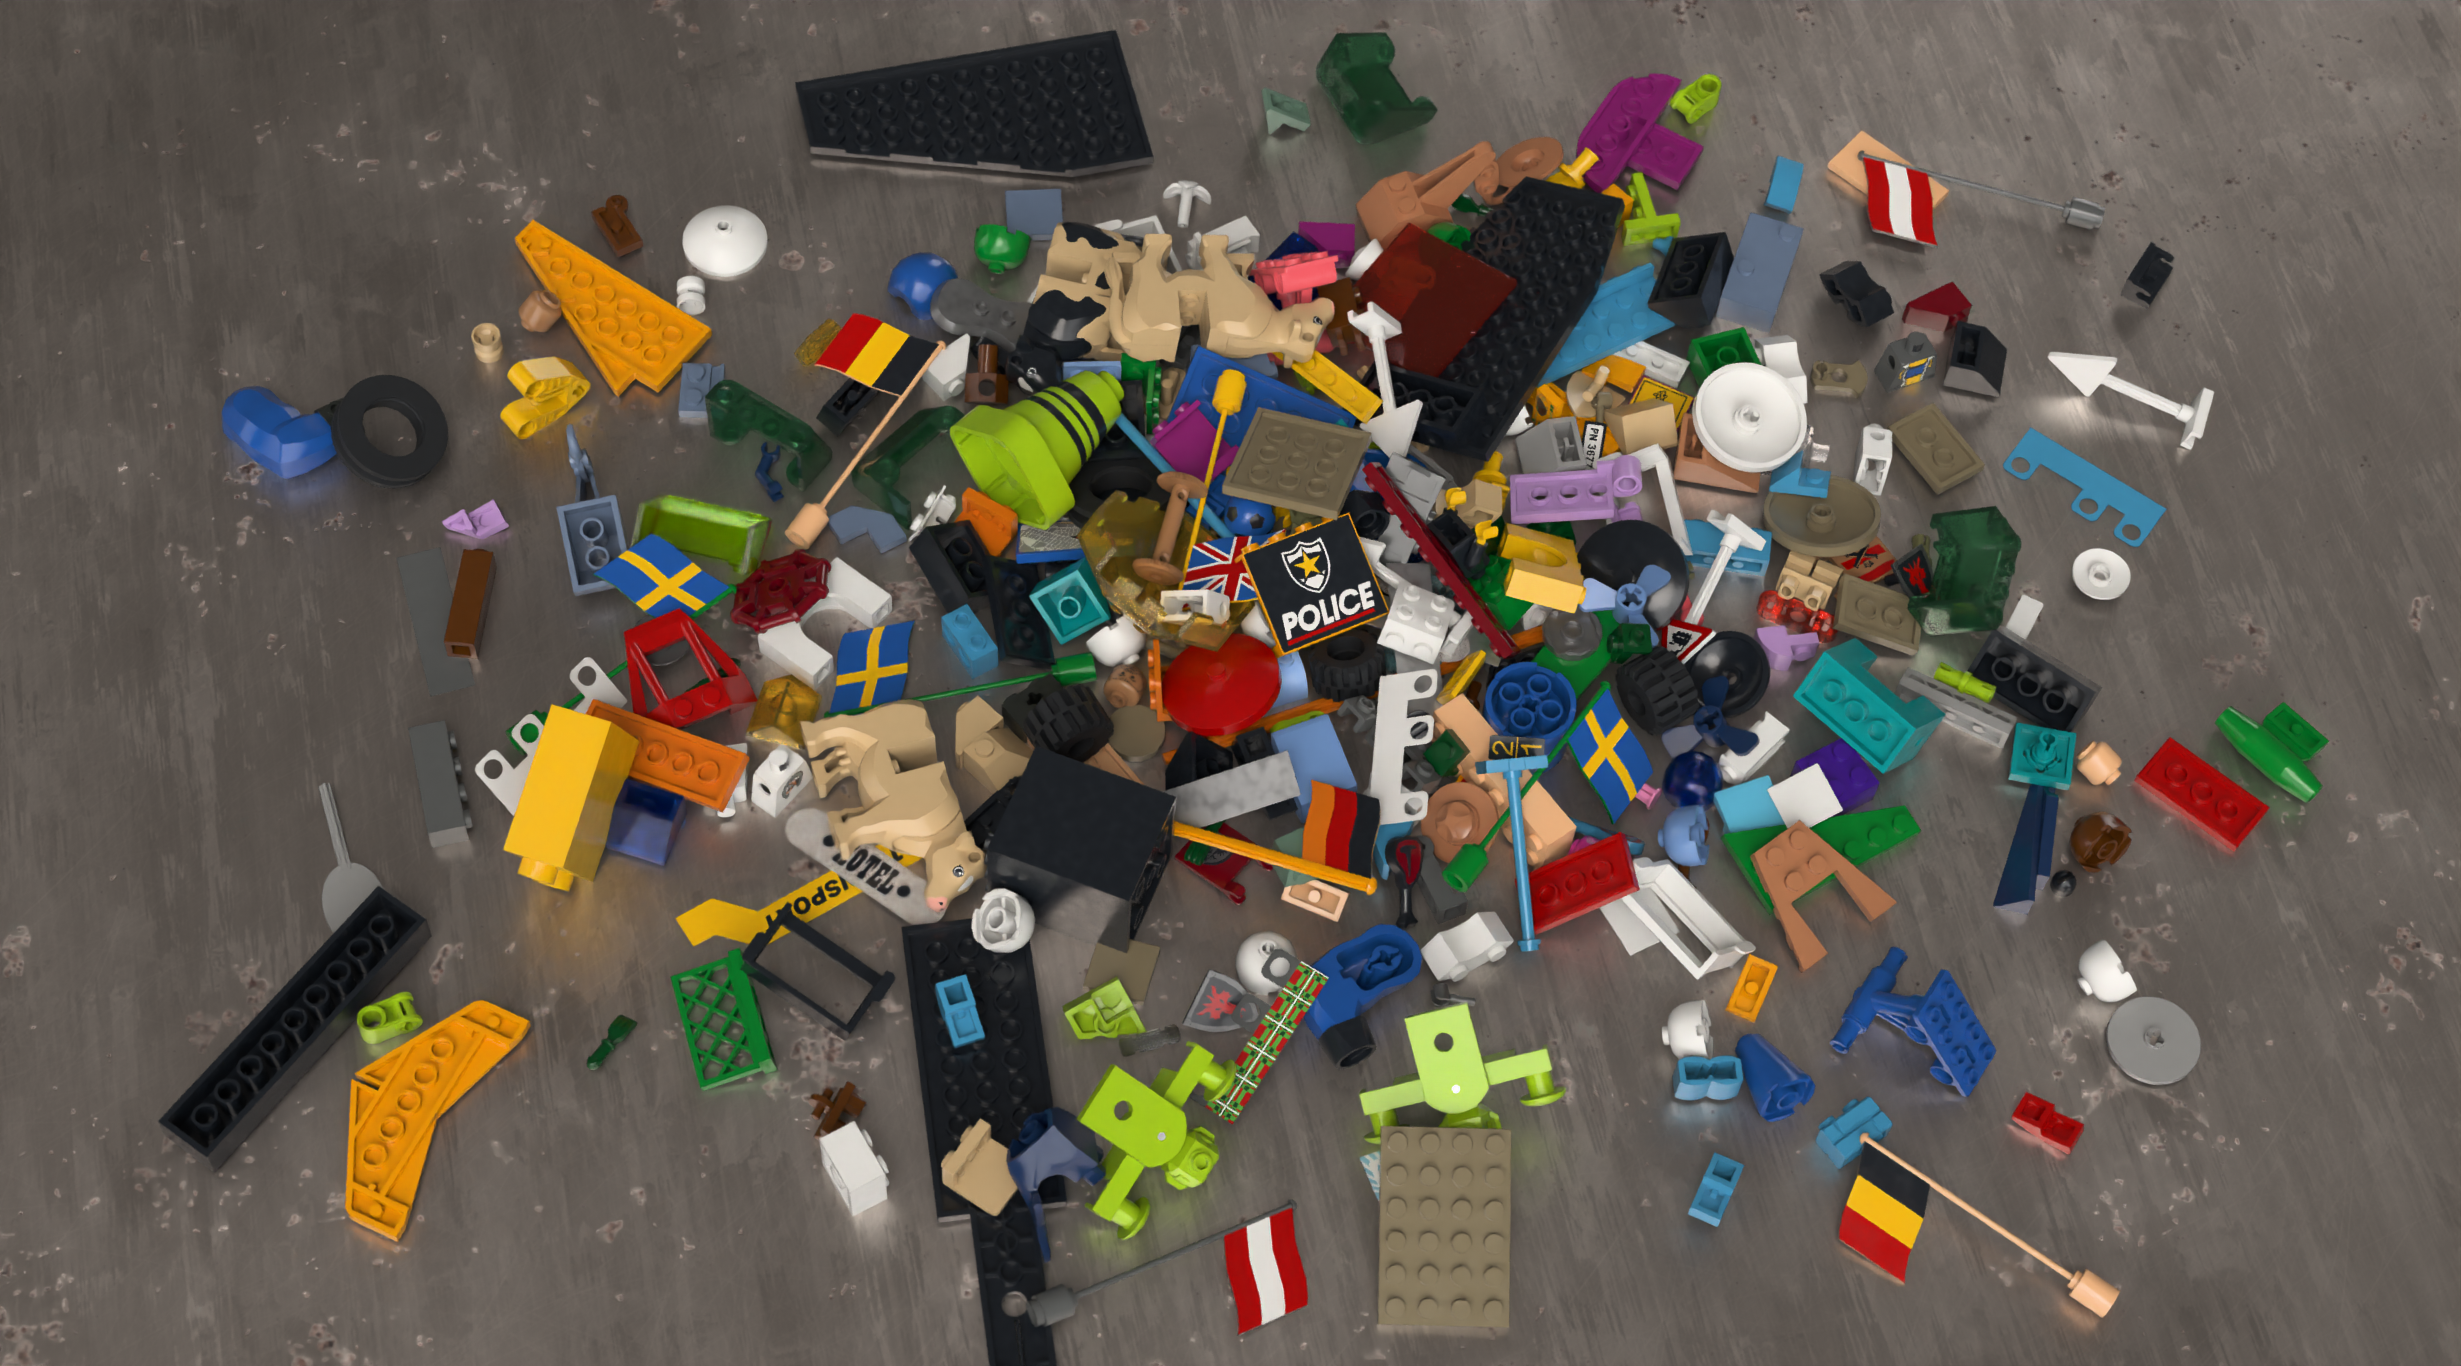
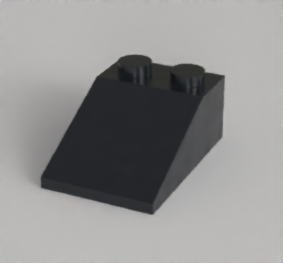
M1142 380L1118 381L1124 391V398L1119 402L1121 412L1145 437ZM1115 423L1088 458V463L1147 459V457Z

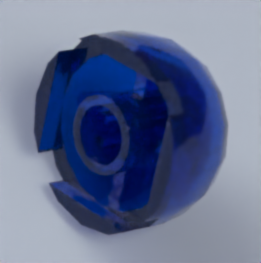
M1689 751L1680 753L1670 761L1663 774L1662 790L1664 796L1675 808L1699 805V807L1704 808V811H1707L1715 805L1713 802L1714 793L1723 789V773L1719 764L1711 756L1703 752Z

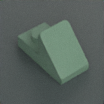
M1268 88L1262 90L1264 114L1269 134H1272L1283 123L1302 131L1311 126L1306 103Z

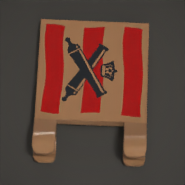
M1876 535L1872 542L1856 552L1835 557L1813 556L1816 557L1812 569H1815L1819 559L1825 562L1829 559L1833 565L1844 569L1842 576L1848 574L1877 584L1883 581L1886 575L1894 573L1891 565L1897 560ZM1838 592L1834 594V598L1836 600Z

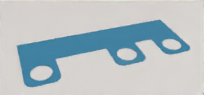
M2033 428L2028 430L2003 463L2006 471L2021 480L2029 479L2037 467L2042 464L2082 488V491L2071 504V508L2089 521H2096L2108 505L2122 512L2125 516L2114 529V535L2132 547H2139L2167 510ZM2015 458L2026 459L2030 465L2029 470L2025 473L2016 472L2011 466L2012 460ZM2087 498L2094 500L2098 505L2097 511L2093 514L2084 513L2079 507L2081 500ZM2127 524L2135 525L2140 530V537L2135 540L2127 539L2122 533V528Z

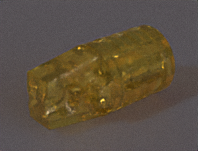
M826 319L812 334L807 336L794 352V355L803 366H809L821 357L842 328L834 320Z

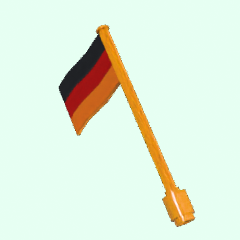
M1311 780L1312 800L1303 830L1302 858L1175 821L1174 824L1175 836L1367 892V895H1372L1377 889V880L1372 877V854L1380 826L1381 809L1379 799Z

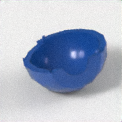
M931 252L915 253L900 260L891 272L887 289L895 298L899 296L905 300L911 309V313L919 320L933 319L930 304L936 288L946 280L959 278L953 265L945 258Z

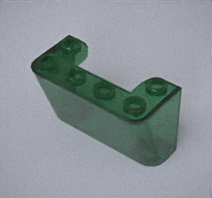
M733 380L719 381L705 396L710 436L726 445H733L739 443L752 430L777 446L780 445L782 449L796 456L786 468V477L798 489L805 491L831 461L833 454L831 448L811 426Z

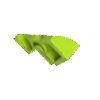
M1118 976L1062 1006L1063 1012L1078 1039H1093L1095 1036L1117 1038L1118 1035L1138 1033V1036L1148 1034Z

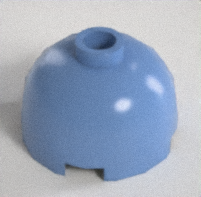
M1699 805L1679 807L1668 814L1664 821L1663 829L1658 830L1659 846L1665 847L1667 855L1679 865L1692 867L1707 864L1709 845H1705L1704 830H1708V823L1704 808L1699 807Z

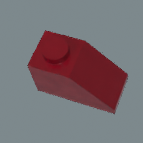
M1952 281L1908 302L1902 316V321L1905 324L1944 333L1955 328L1958 321H1968L1972 304Z

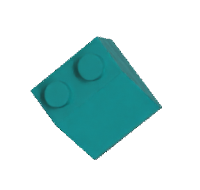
M1086 557L1040 581L1029 595L1061 645L1111 618L1102 581Z

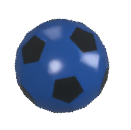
M1231 496L1224 508V522L1236 537L1269 534L1275 525L1276 509L1273 505Z

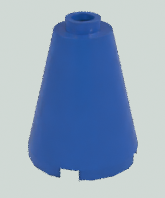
M1746 1034L1738 1040L1735 1053L1737 1058L1741 1059L1743 1075L1757 1112L1761 1117H1764L1768 1122L1780 1121L1796 1113L1793 1107L1800 1102L1803 1106L1809 1102L1814 1094L1815 1084L1807 1073L1760 1034Z

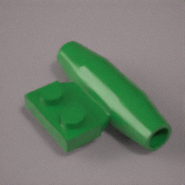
M2282 702L2262 721V725L2232 706H2229L2215 721V725L2233 747L2277 786L2305 803L2310 802L2322 789L2323 785L2304 762H2308L2325 748L2329 740L2285 702Z

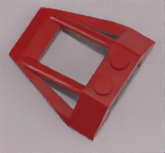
M680 608L624 631L634 714L682 730L726 710L732 715L758 703L746 675ZM686 639L710 682L669 699L646 656ZM709 654L723 669V671L727 674L728 677L722 678L720 676ZM639 670L659 704L649 713L646 707Z

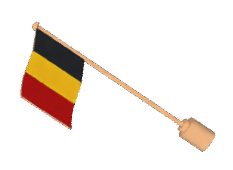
M857 313L852 314L814 366L838 371L870 388L900 397L820 504L806 503L785 530V535L792 543L803 549L811 547L829 522L825 506L939 352L946 349L944 341L939 340L934 343L917 338L876 318Z
M1862 1133L1860 1135V1143H1864L1858 1175L1842 1212L1839 1240L1905 1284L1908 1257L1924 1219L1931 1186L2069 1279L2067 1287L2071 1290L2068 1295L2102 1318L2109 1311L2117 1299L2120 1290L2087 1268L2082 1273L2076 1270L2074 1274H2071L1869 1138V1133Z

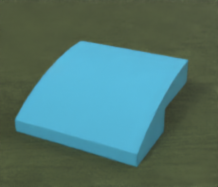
M1769 775L1713 793L1712 800L1724 822L1722 829L1724 834L1785 824L1767 789L1773 786Z

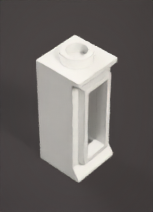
M1243 216L1203 234L1229 236L1227 253L1250 254L1251 252H1259L1260 234L1247 216ZM1193 239L1188 241L1187 254L1185 255L1186 262L1191 269Z
M1767 711L1763 721L1759 720L1748 730L1756 733L1760 739V743L1746 756H1737L1731 749L1725 755H1721L1716 771L1727 783H1732L1736 786L1747 782L1785 744L1786 741L1782 738L1789 733L1790 729Z

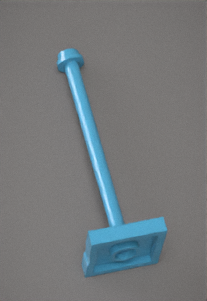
M1547 755L1475 762L1476 775L1503 772V779H1507L1523 939L1518 940L1517 944L1520 945L1521 951L1539 950L1541 939H1535L1519 777H1522V770L1548 768Z

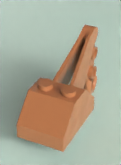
M1482 141L1465 153L1425 175L1404 171L1380 179L1356 203L1357 216L1369 243L1377 238L1384 249L1383 254L1419 242L1421 236L1434 224L1439 222L1453 223L1448 208L1472 182H1474L1476 192L1482 196L1486 204H1502V199L1513 188L1508 187L1504 194L1493 196L1499 185V171L1495 159L1496 154L1489 141Z

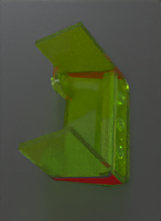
M657 495L639 503L631 547L648 535L654 534L674 545L679 551L728 561V564L733 566L734 572L747 575L758 567L770 533L772 519L759 514L677 496Z

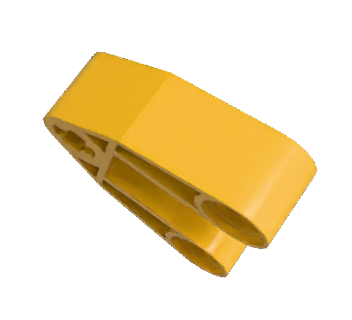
M556 356L520 361L511 367L507 377L524 397L509 403L502 410L500 417L519 439H526L565 415L589 391L590 382L572 362Z

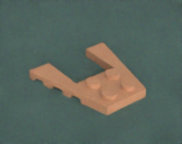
M1800 820L1750 856L1762 886L1772 900L1775 907L1773 911L1777 920L1780 919L1787 935L1785 939L1790 950L1794 951L1799 963L1798 969L1801 973L1826 956L1828 952L1791 903L1819 882L1834 873L1870 922L1897 903L1890 895Z

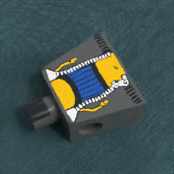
M1911 332L1908 337L1891 342L1887 346L1874 369V373L1886 393L1933 378L1936 370L1937 353L1925 333Z

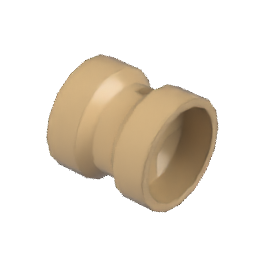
M482 323L476 326L471 334L476 357L485 363L499 360L504 352L499 328L491 323Z

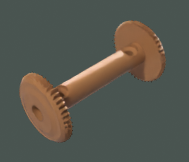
M1168 471L1160 474L1157 478V484L1162 489H1165V491L1170 492L1171 495L1152 559L1138 558L1133 561L1132 567L1136 574L1145 580L1162 585H1175L1183 580L1184 574L1179 568L1169 563L1188 498H1204L1207 496L1208 489L1200 479L1192 475Z

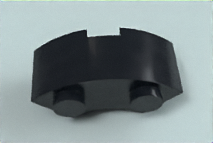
M1844 261L1819 274L1835 304L1841 303L1848 311L1847 317L1854 323L1863 327H1869L1894 314L1890 294L1886 291L1885 287L1878 285L1870 278L1861 261Z

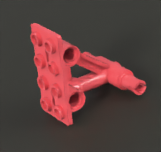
M1328 251L1295 253L1282 256V259L1255 263L1256 268L1251 270L1249 276H1254L1255 284L1260 286L1266 295L1276 293L1277 300L1281 301L1283 309L1293 304L1312 302V289L1314 287L1336 282L1337 274L1334 262L1339 261L1338 255L1328 256ZM1324 329L1318 346L1315 348L1318 352L1325 355L1331 353L1335 348L1326 329ZM1267 353L1270 362L1274 361L1276 366L1283 365V361L1273 353Z

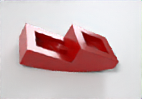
M2028 1092L2024 1094L2012 1114V1120L2045 1143L2069 1155L2084 1131L2083 1123L2056 1112L2055 1104Z

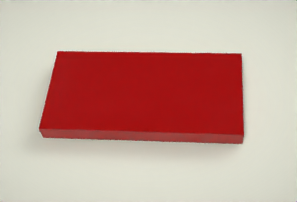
M2171 737L2166 740L2134 779L2139 785L2233 852H2235L2270 808Z
M1618 832L1528 873L1534 934L1536 936L1640 890L1624 833Z

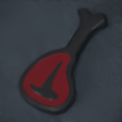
M1401 835L1393 837L1387 842L1385 859L1394 872L1395 884L1399 889L1400 913L1396 926L1406 930L1408 926H1415L1418 922L1412 912L1411 893L1421 873L1423 846L1419 838Z

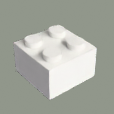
M855 1121L819 1139L823 1165L852 1216L887 1199L886 1186L889 1185L886 1173H888V1169L880 1155L874 1156L870 1148L873 1146V1143L865 1129L859 1130Z

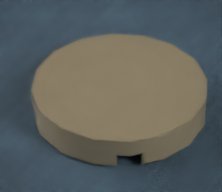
M1143 705L1125 706L1119 708L1110 716L1114 725V733L1109 738L1108 743L1122 759L1129 762H1142L1153 758L1165 742V724L1163 721L1157 722V713L1151 710V708Z

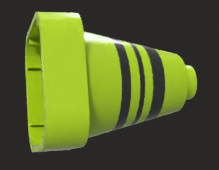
M1085 370L1003 410L985 405H977L950 428L951 439L980 491L986 493L991 500L1000 505L1011 507L1018 514L1019 523L1047 530L1074 507L1075 499L1068 485L1120 417L1121 407L1119 402L1124 398V391L1120 383L1110 373L1101 371L1096 375Z

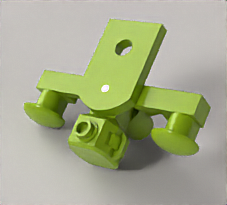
M1468 1002L1406 1016L1404 1020L1418 1072L1396 1077L1392 1086L1366 1092V1088L1361 1089L1359 1096L1364 1115L1370 1116L1373 1132L1366 1134L1364 1139L1372 1144H1380L1381 1126L1410 1127L1409 1124H1399L1396 1108L1426 1101L1431 1107L1446 1113L1438 1125L1440 1128L1502 1129L1498 1113L1491 1111L1489 1107L1480 1102L1486 1095L1489 1085L1525 1077L1529 1094L1522 1096L1519 1100L1524 1105L1534 1107L1548 1105L1559 1100L1565 1094L1566 1087H1555L1551 1073L1553 1065L1547 1044L1542 1045L1540 1050L1519 1055L1516 1054L1515 1049L1482 1056ZM1440 1033H1447L1453 1038V1046L1447 1050H1442L1436 1046L1435 1037Z
M1188 1041L1186 1046L1192 1050L1178 1072L1162 1067L1150 1088L1116 1065L1111 1064L1076 1118L1077 1121L1113 1144L1101 1164L1106 1170V1175L1103 1179L1109 1182L1095 1204L1092 1205L1086 1202L1084 1207L1109 1222L1113 1221L1119 1225L1117 1231L1119 1239L1126 1240L1135 1236L1148 1219L1150 1203L1146 1197H1141L1134 1203L1126 1198L1145 1166L1151 1168L1161 1165V1169L1165 1173V1181L1178 1190L1196 1187L1206 1180L1219 1159L1218 1146L1215 1145L1214 1135L1202 1126L1192 1129L1187 1128L1185 1113L1181 1108L1197 1083L1205 1087L1204 1099L1206 1101H1215L1221 1098L1229 1090L1236 1076L1237 1067L1232 1059L1219 1065L1212 1060L1213 1054L1197 1043ZM1125 1101L1128 1104V1112L1121 1119H1118L1114 1114V1108L1118 1102Z

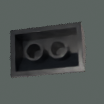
M970 520L925 527L910 545L909 549L947 613L968 604L974 614L990 606L982 559L986 555H990Z

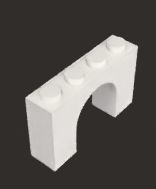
M838 557L830 563L831 571L828 573L827 581L829 593L825 599H820L801 617L802 621L796 624L794 621L768 629L764 634H758L760 652L814 691L834 671L833 656L811 641L802 632V627L806 620L818 611L838 609L849 613L871 629L876 628L892 612L891 595Z

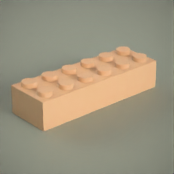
M1462 693L1434 711L1433 718L1435 724L1431 742L1433 744L1446 729L1454 730L1471 751L1457 766L1459 772L1455 777L1462 775L1468 783L1485 790L1493 799L1500 818L1509 807L1507 779H1503V772L1476 775L1475 762L1491 760L1488 758L1490 736L1498 734ZM1522 770V777H1519L1520 791L1533 776L1529 770ZM1536 781L1523 797L1521 803L1527 863L1538 869L1568 855L1577 826L1542 785ZM1509 816L1501 827L1507 840L1513 844L1511 818Z

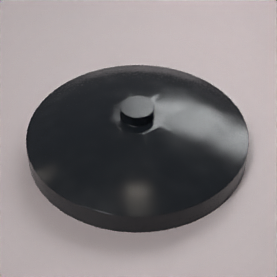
M1621 520L1608 524L1593 533L1577 554L1578 563L1581 564L1580 573L1584 576V580L1593 578L1616 591L1625 584H1636L1643 569L1648 565H1656L1670 573V582L1647 597L1642 613L1654 632L1668 625L1679 613L1685 602L1690 578L1685 554L1678 542L1669 533L1652 523L1641 520ZM1624 602L1623 604L1628 607L1630 602Z

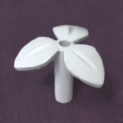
M1181 180L1178 183H1172L1165 189L1163 199L1181 195L1177 226L1187 228L1192 197L1195 196L1210 205L1211 195L1204 187L1198 186V183Z

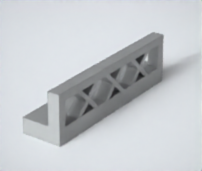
M1909 667L1900 679L1894 693L1905 703L1924 695L1946 714L1942 719L1943 722L2003 749L2018 718L1966 693L1961 694L1957 692V689Z

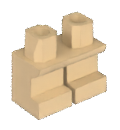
M1791 550L1775 589L1778 590V596L1787 600L1793 599V597L1804 601L1806 608L1817 611L1819 608L1825 609L1837 588L1844 569L1819 559L1812 576H1810L1816 557Z

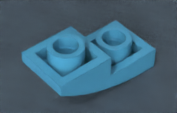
M1777 156L1769 181L1770 186L1764 202L1765 206L1788 214L1792 212L1804 164Z

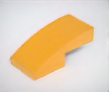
M1610 355L1584 367L1581 372L1594 379L1599 367L1606 366L1609 368L1610 373L1604 385L1606 386L1609 382L1633 393L1643 377L1646 367L1629 359Z

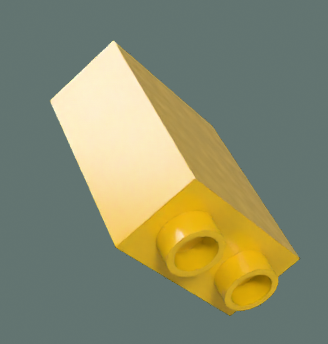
M551 704L503 848L504 851L522 858L517 874L567 892L570 891L574 877L591 882L594 881L639 744L638 739L610 721Z

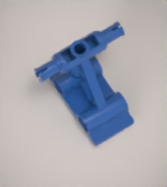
M1891 947L1881 965L1874 967L1863 984L1855 990L1852 1001L1842 1015V1025L1834 1038L1831 1039L1830 1045H1832L1835 1051L1847 1054L1858 1034L1866 1032L1877 1015L1905 1031L1907 1036L1913 1041L1930 1046L1937 1056L1930 1067L1932 1076L1944 1084L1956 1086L1961 1096L1969 1097L1988 1064L1992 1061L1996 1053L1995 1046L1948 970H1940L1925 996L1918 994L1906 996L1891 993L1896 985V975L1908 959V956L1902 949Z

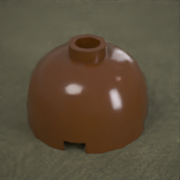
M2095 812L2082 816L2076 821L2069 840L2071 853L2084 870L2089 873L2099 872L2102 869L2098 865L2109 860L2112 866L2126 853L2132 841L2128 834L2132 833V831L2122 820L2108 812Z

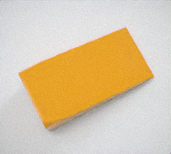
M1749 954L1725 1011L1754 1023L1778 966Z

